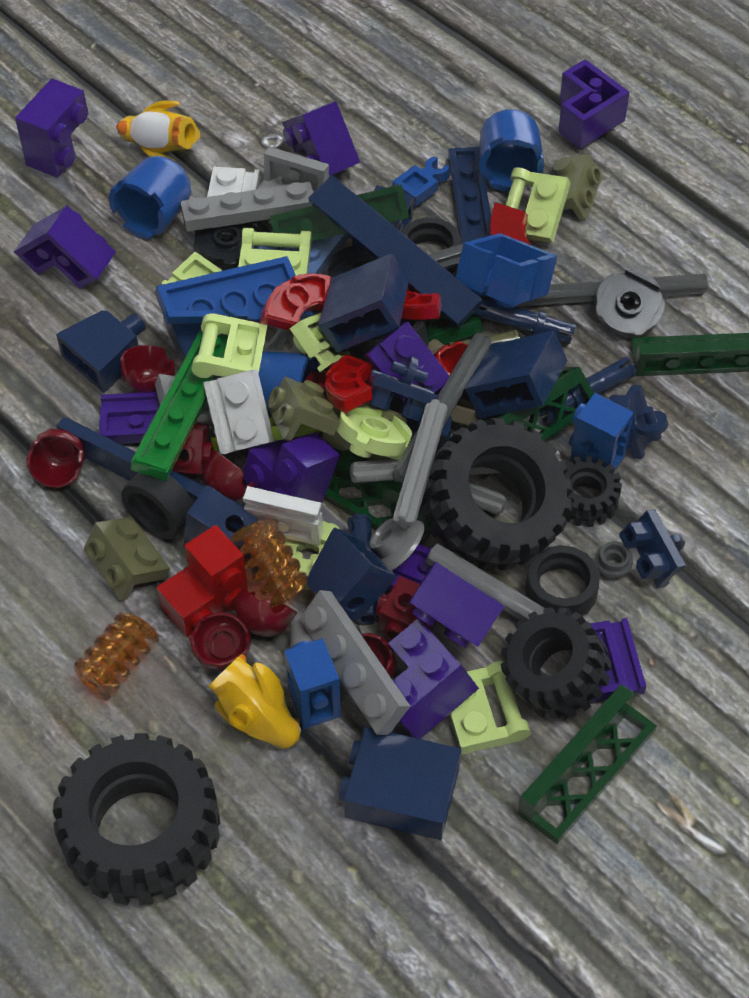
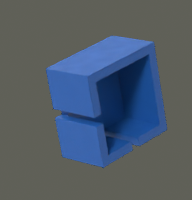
M499 233L463 243L456 278L477 296L486 295L496 299L495 303L499 306L514 308L518 304L532 302L536 298L548 295L557 255Z

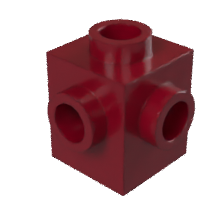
M194 425L172 469L173 471L189 479L196 478L197 474H201L206 461L214 451L213 443L209 442V425Z
M399 576L390 594L384 593L376 608V615L379 616V632L383 633L389 640H393L418 618L412 614L416 606L411 604L409 600L419 584ZM421 620L430 630L432 626Z

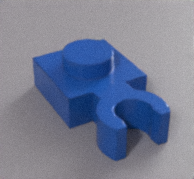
M435 156L431 157L426 161L423 169L414 165L393 180L392 186L402 184L403 192L414 196L413 206L416 207L438 191V183L444 182L449 178L450 166L446 165L442 169H436L438 158Z

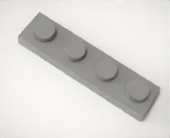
M295 182L290 185L271 188L262 187L257 190L238 193L229 192L224 195L204 198L196 197L191 200L181 201V211L186 232L270 219L271 215L312 206L309 203L308 197L313 193L310 182Z
M320 590L299 619L314 641L324 639L340 681L377 735H389L411 706L332 592Z

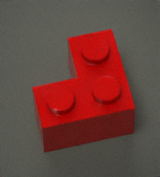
M214 525L184 545L188 566L156 587L160 607L187 638L193 633L201 618L217 612L225 613L228 610H234V599L238 592L241 590L248 591L244 555L217 525Z

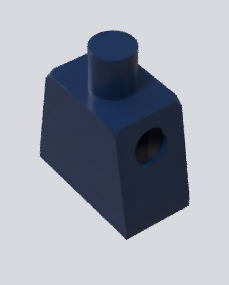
M102 310L60 331L56 336L62 358L100 391L105 393L122 377L121 356L123 352L133 346H139L137 336L144 332L146 327L142 319L135 313L120 322L111 313Z
M208 485L187 512L184 545L214 525H217L242 552L244 559L259 567L266 563L272 552V547L256 539L259 523L257 518Z
M334 527L307 577V585L316 595L320 590L331 591L348 617L355 621L360 619L395 581L397 576L360 538Z

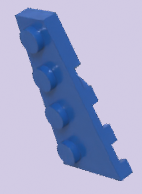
M288 256L159 285L156 286L155 296L167 324L202 323L203 317L210 313L260 323L263 306L278 285L280 286L296 275ZM312 312L303 313L300 316V320L313 316Z

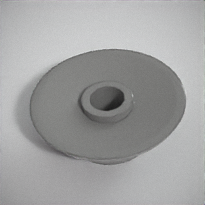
M393 518L377 528L370 539L369 546L392 571L400 566L416 549L424 533V524L416 520L415 525L410 526L409 529H404L401 525L395 524Z

